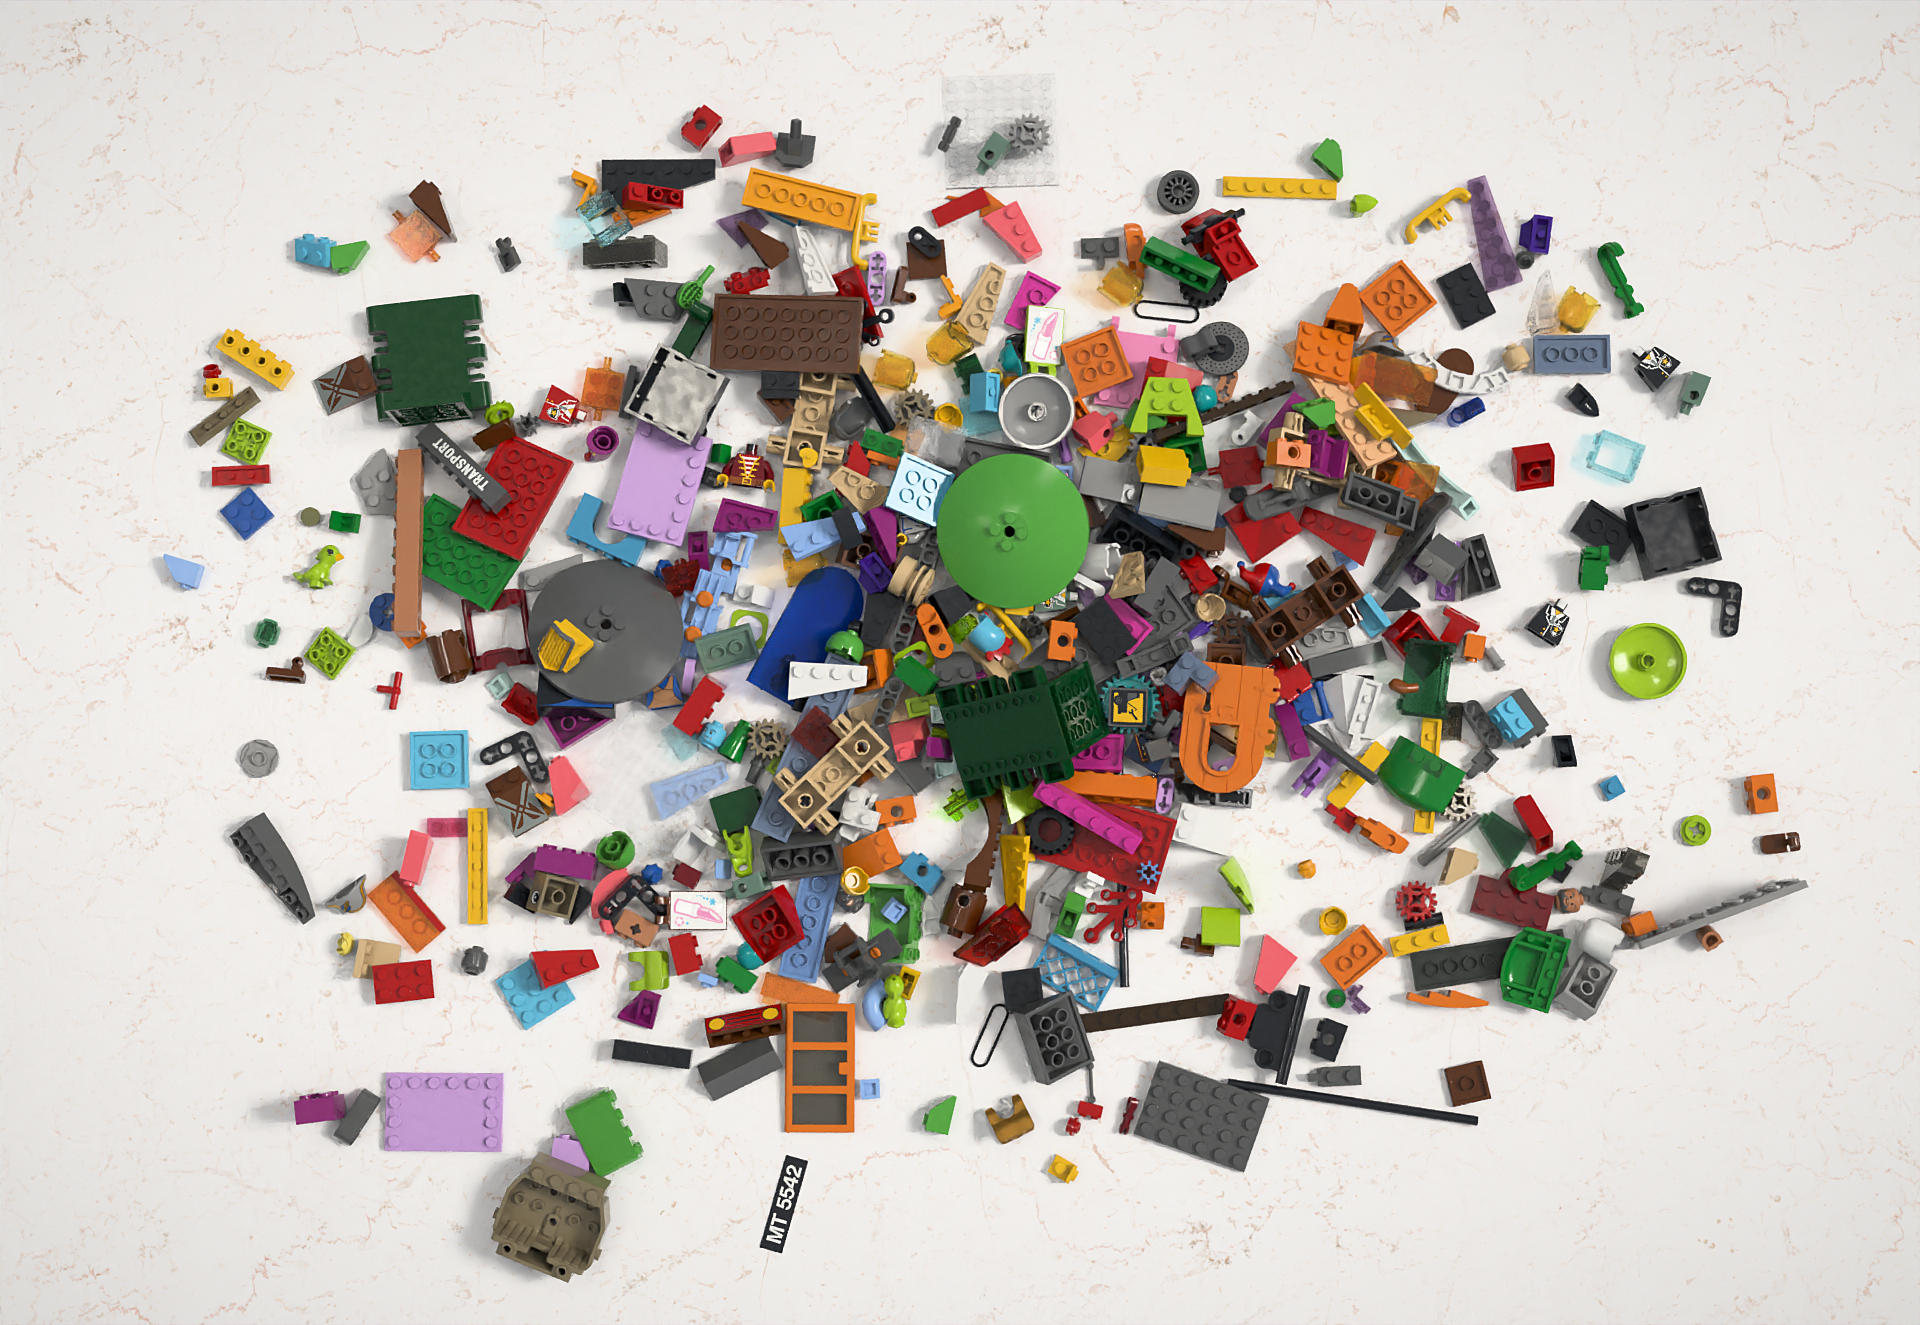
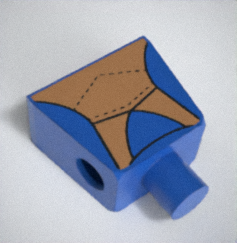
M669 675L658 687L647 694L648 711L685 705L675 675Z

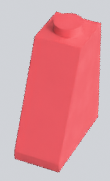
M772 131L730 137L718 149L722 168L770 156L776 150L777 145Z
M926 716L888 725L897 761L901 762L916 758L930 734Z
M558 755L550 761L551 765L548 766L556 813L558 816H562L592 795V793L568 758Z
M410 830L399 877L401 882H404L403 885L407 887L421 886L434 844L429 834Z
M1265 934L1262 938L1253 983L1256 985L1254 989L1262 995L1265 993L1270 995L1298 958L1268 934Z

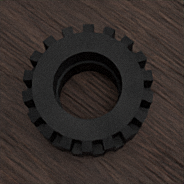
M1203 257V260L1218 266L1213 258L1208 260L1207 257ZM1221 270L1219 271L1214 288L1208 293L1199 291L1195 287L1179 280V290L1183 294V299H1187L1190 305L1195 304L1197 308L1200 306L1208 308L1209 305H1215L1224 296L1228 285L1227 279Z
M1043 806L1029 816L1026 822L1025 834L1030 836V845L1037 852L1045 855L1059 854L1072 843L1074 824L1071 818L1051 806ZM1053 819L1060 824L1062 831L1056 841L1046 842L1040 837L1038 830L1044 820Z

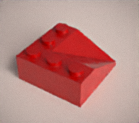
M1269 483L1256 493L1272 489L1273 485ZM1244 501L1222 515L1227 527L1252 564L1258 562L1303 531L1291 512L1254 522L1245 513Z

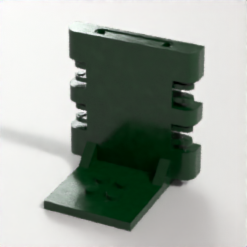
M469 294L366 307L368 334L370 336L380 335L373 337V342L387 341L388 343L386 347L375 348L374 353L380 355L371 357L373 373H380L377 375V379H392V384L378 386L379 391L393 390L392 392L375 395L379 422L394 421L400 428L425 425L431 421L433 423L468 420L475 419V411L490 408V404H493L490 382H471L485 379V374L477 373L470 375V369L484 367L483 362L476 361L488 360L487 347L483 343H477L481 341L479 336L466 337V332H475L480 329L479 325L466 324L484 322L480 295Z
M1088 661L1080 662L1051 679H1047L1045 670L1041 665L1015 670L1008 677L1010 690L1005 678H999L997 675L977 680L978 683L975 684L976 692L973 691L971 685H965L962 682L939 687L934 690L968 801L993 795L996 789L1002 786L1001 778L1005 786H1010L1011 792L1025 789L1029 786L1030 782L1035 780L1034 770L1038 779H1044L1045 785L1066 781L1074 776V765L1071 758L1110 734Z

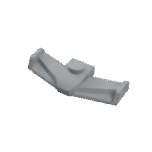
M1058 865L1042 887L1037 890L1033 899L1034 904L1028 932L1032 937L1046 942L1051 913L1058 916L1065 901V897L1061 896L1060 893L1078 871Z

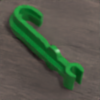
M1607 242L1598 249L1597 257L1611 286L1616 288L1614 295L1618 299H1622L1625 305V317L1630 319L1644 312V307L1640 302H1635L1632 296L1634 289L1631 285L1627 284V278L1616 257L1625 254L1623 248L1618 242Z
M1571 840L1564 846V850L1558 854L1555 852L1548 853L1546 856L1547 860L1541 859L1528 868L1523 863L1514 868L1508 875L1510 883L1519 891H1526L1553 875L1554 870L1563 871L1565 863L1569 860L1577 861L1583 857L1581 853L1583 850L1574 840Z

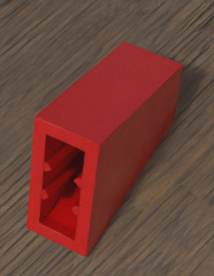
M1531 794L1518 797L1513 802V810L1535 854L1538 855L1553 847V830Z

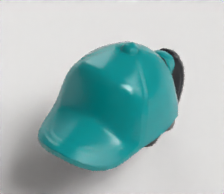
M1024 333L1009 335L1005 339V347L1000 351L998 362H1000L1005 372L1016 373L1018 377L1023 376L1020 361L1023 354Z

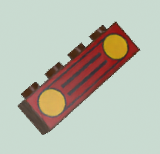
M781 1003L704 1018L706 1036L710 1048L786 1033Z

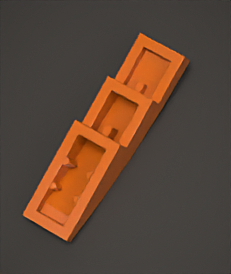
M1450 989L1447 996L1433 991H1428L1426 997L1407 992L1406 1000L1446 1008H1472L1488 1006L1489 1004L1488 1001Z

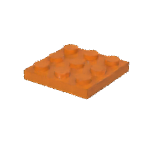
M1402 259L1359 293L1360 301L1392 337H1397L1438 303Z
M1300 320L1297 328L1292 372L1347 386L1349 383L1354 335Z
M1114 325L1060 345L1081 399L1134 379Z

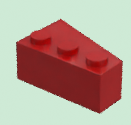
M705 675L672 724L690 737L694 733L698 735L704 726L701 723L705 718H710L714 712L713 706L716 702L720 703L725 695L724 691L727 686L711 675Z
M593 949L535 951L529 954L542 991L597 971L600 968Z

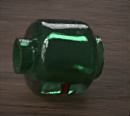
M264 618L262 621H258L253 638L258 641L257 645L269 648V645L277 644L281 627L277 621Z

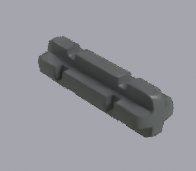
M956 116L951 118L950 125L947 126L942 141L938 145L940 151H948L949 144H951L957 128L961 124L960 118Z

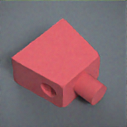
M1093 411L1075 421L1071 432L1075 440L1095 454L1114 437L1115 432L1112 425L1118 421V418L1112 411L1106 416Z

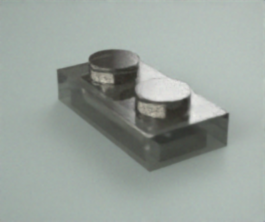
M1443 702L1441 740L1461 741L1462 702Z

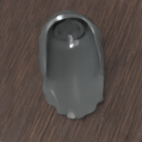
M856 396L844 402L838 410L834 411L829 419V430L836 439L850 440L863 431L865 425L872 418V413L863 398Z

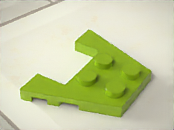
M1149 377L1129 434L1146 435L1148 415L1186 417V436L1204 437L1205 432L1188 380L1184 378Z

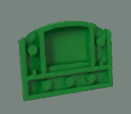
M1399 735L1390 754L1386 757L1377 773L1385 789L1403 804L1419 811H1438V813L1445 811L1467 774Z
M1525 926L1510 943L1502 962L1500 972L1502 999L1548 1014L1571 939Z

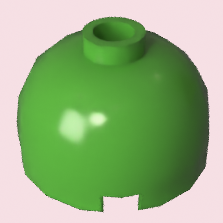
M848 629L847 632L839 631L831 635L826 643L825 651L827 653L832 652L859 664L863 657L864 645L862 640L857 637L858 634Z
M614 831L611 832L613 835L608 838L605 836L601 839L596 848V855L599 862L606 868L621 870L633 861L635 845L627 833Z

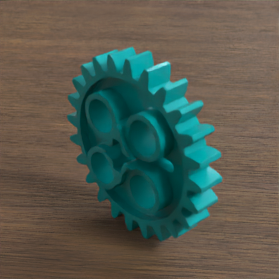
M1120 673V679L1113 676V683L1106 681L1109 687H1102L1101 689L1105 694H1099V697L1103 698V701L1100 703L1103 706L1105 719H1109V688H1120L1121 686L1126 688L1135 687L1148 689L1147 724L1152 726L1150 719H1157L1153 713L1160 712V710L1155 708V705H1159L1161 702L1155 701V698L1160 695L1153 693L1157 689L1156 687H1149L1152 683L1151 680L1145 683V676L1138 679V675L1123 680ZM1113 726L1114 731L1118 729V727ZM1120 727L1121 734H1123L1125 729H1127L1129 735H1131L1132 729L1137 734L1139 733V727Z

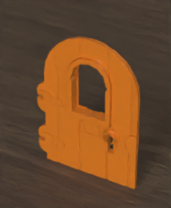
M1202 661L1217 672L1220 678L1208 692L1211 693V710L1208 712L1203 710L1206 706L1207 692L1194 682L1186 689L1179 743V758L1184 772L1195 785L1214 793H1229L1248 785L1261 768L1265 746L1270 745L1275 738V734L1268 733V730H1276L1273 719L1269 718L1270 704L1277 702L1280 696V692H1273V689H1280L1281 684L1279 679L1274 676V669ZM1211 725H1226L1238 728L1235 761L1233 766L1227 771L1212 770L1208 765L1207 753Z

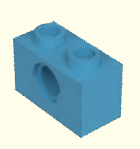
M913 851L898 869L931 896L945 880V877L941 875L943 870L935 864L933 866L927 863L929 859L921 852L916 854ZM922 868H927L925 876H919V871Z

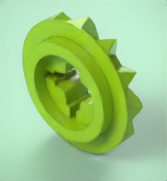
M503 400L500 403L497 401L496 404H490V408L485 409L484 417L489 424L494 425L508 417L511 419L515 409L511 402Z
M1692 815L1685 818L1681 824L1680 834L1683 841L1689 845L1700 846L1709 840L1711 826L1704 817ZM1697 825L1698 830L1703 834H1695L1693 836V832L1688 828H1694Z

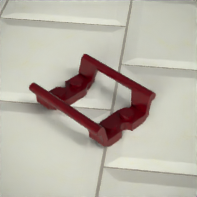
M524 589L503 590L489 612L466 599H461L467 644L474 665L472 675L496 670L499 663H505L507 667L536 665L529 647V612ZM514 604L520 608L526 647L517 650L512 647L488 650L481 656H477L471 619L472 611L479 613L502 611Z

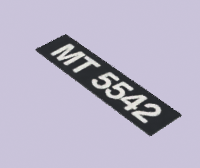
M786 1155L760 1248L782 1254L808 1165L807 1160Z

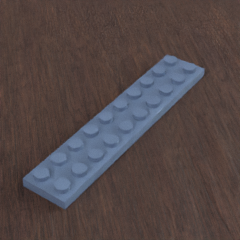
M832 652L828 653L824 664L861 666ZM855 688L814 695L808 698L773 778L786 766L800 780L826 755L835 735L829 725L841 713L844 714ZM771 781L751 828L786 843L796 819L778 801L785 793ZM802 796L800 798L802 800V802L800 803L802 806L804 805V802L806 800L805 796Z

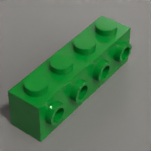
M1154 236L1144 245L1139 262L1205 293H1208L1213 287L1221 269Z

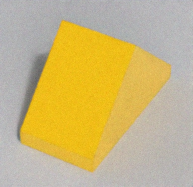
M904 965L899 974L904 982V990L901 996L910 1000L921 972Z

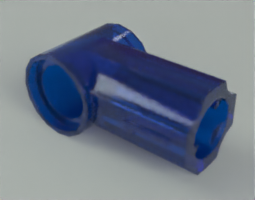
M1477 396L1448 413L1447 423L1451 427H1459L1468 420L1485 412V405L1482 399ZM1453 414H1459L1461 421H1456L1453 418Z

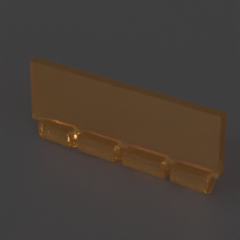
M766 972L760 992L763 995L761 1003L775 1005L778 999L780 1000L779 1004L781 1003L784 1010L785 1003L788 1002L838 1003L841 995L770 972ZM797 1011V1014L811 1018L813 1011ZM817 1011L815 1019L828 1023L830 1016L834 1017L836 1011Z

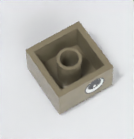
M536 870L526 908L570 920L580 882Z

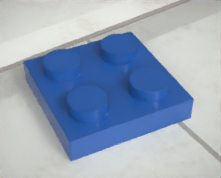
M250 487L246 488L220 511L245 541L275 517Z

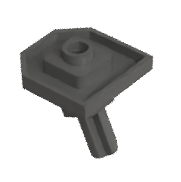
M799 118L791 120L790 133L778 132L775 159L783 167L802 169L813 162L816 136L801 134L802 120Z

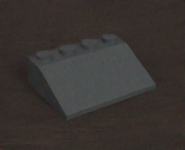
M1072 990L1029 1003L1013 1011L1036 1082L1050 1085L1095 1061Z

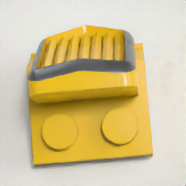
M567 619L561 623L555 620L551 623L538 647V656L544 669L567 673L579 663L580 657L594 646V642Z

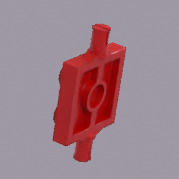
M1257 446L1218 451V467L1207 468L1208 476L1219 474L1223 482V489H1228L1236 486L1262 484L1261 470L1266 467H1264L1265 460L1260 461L1258 457Z

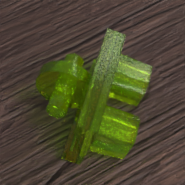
M951 788L952 795L946 798L949 803L943 806L947 815L951 816L956 822L964 817L960 810L961 808L967 806L970 812L979 808L977 799L967 800L963 788L957 792L954 788Z

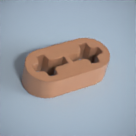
M1238 372L1232 374L1235 379H1231L1229 384H1226V376L1220 377L1216 388L1217 402L1224 404L1230 401L1238 380ZM1224 387H1226V394L1229 396L1221 399V395L1218 392H1222Z

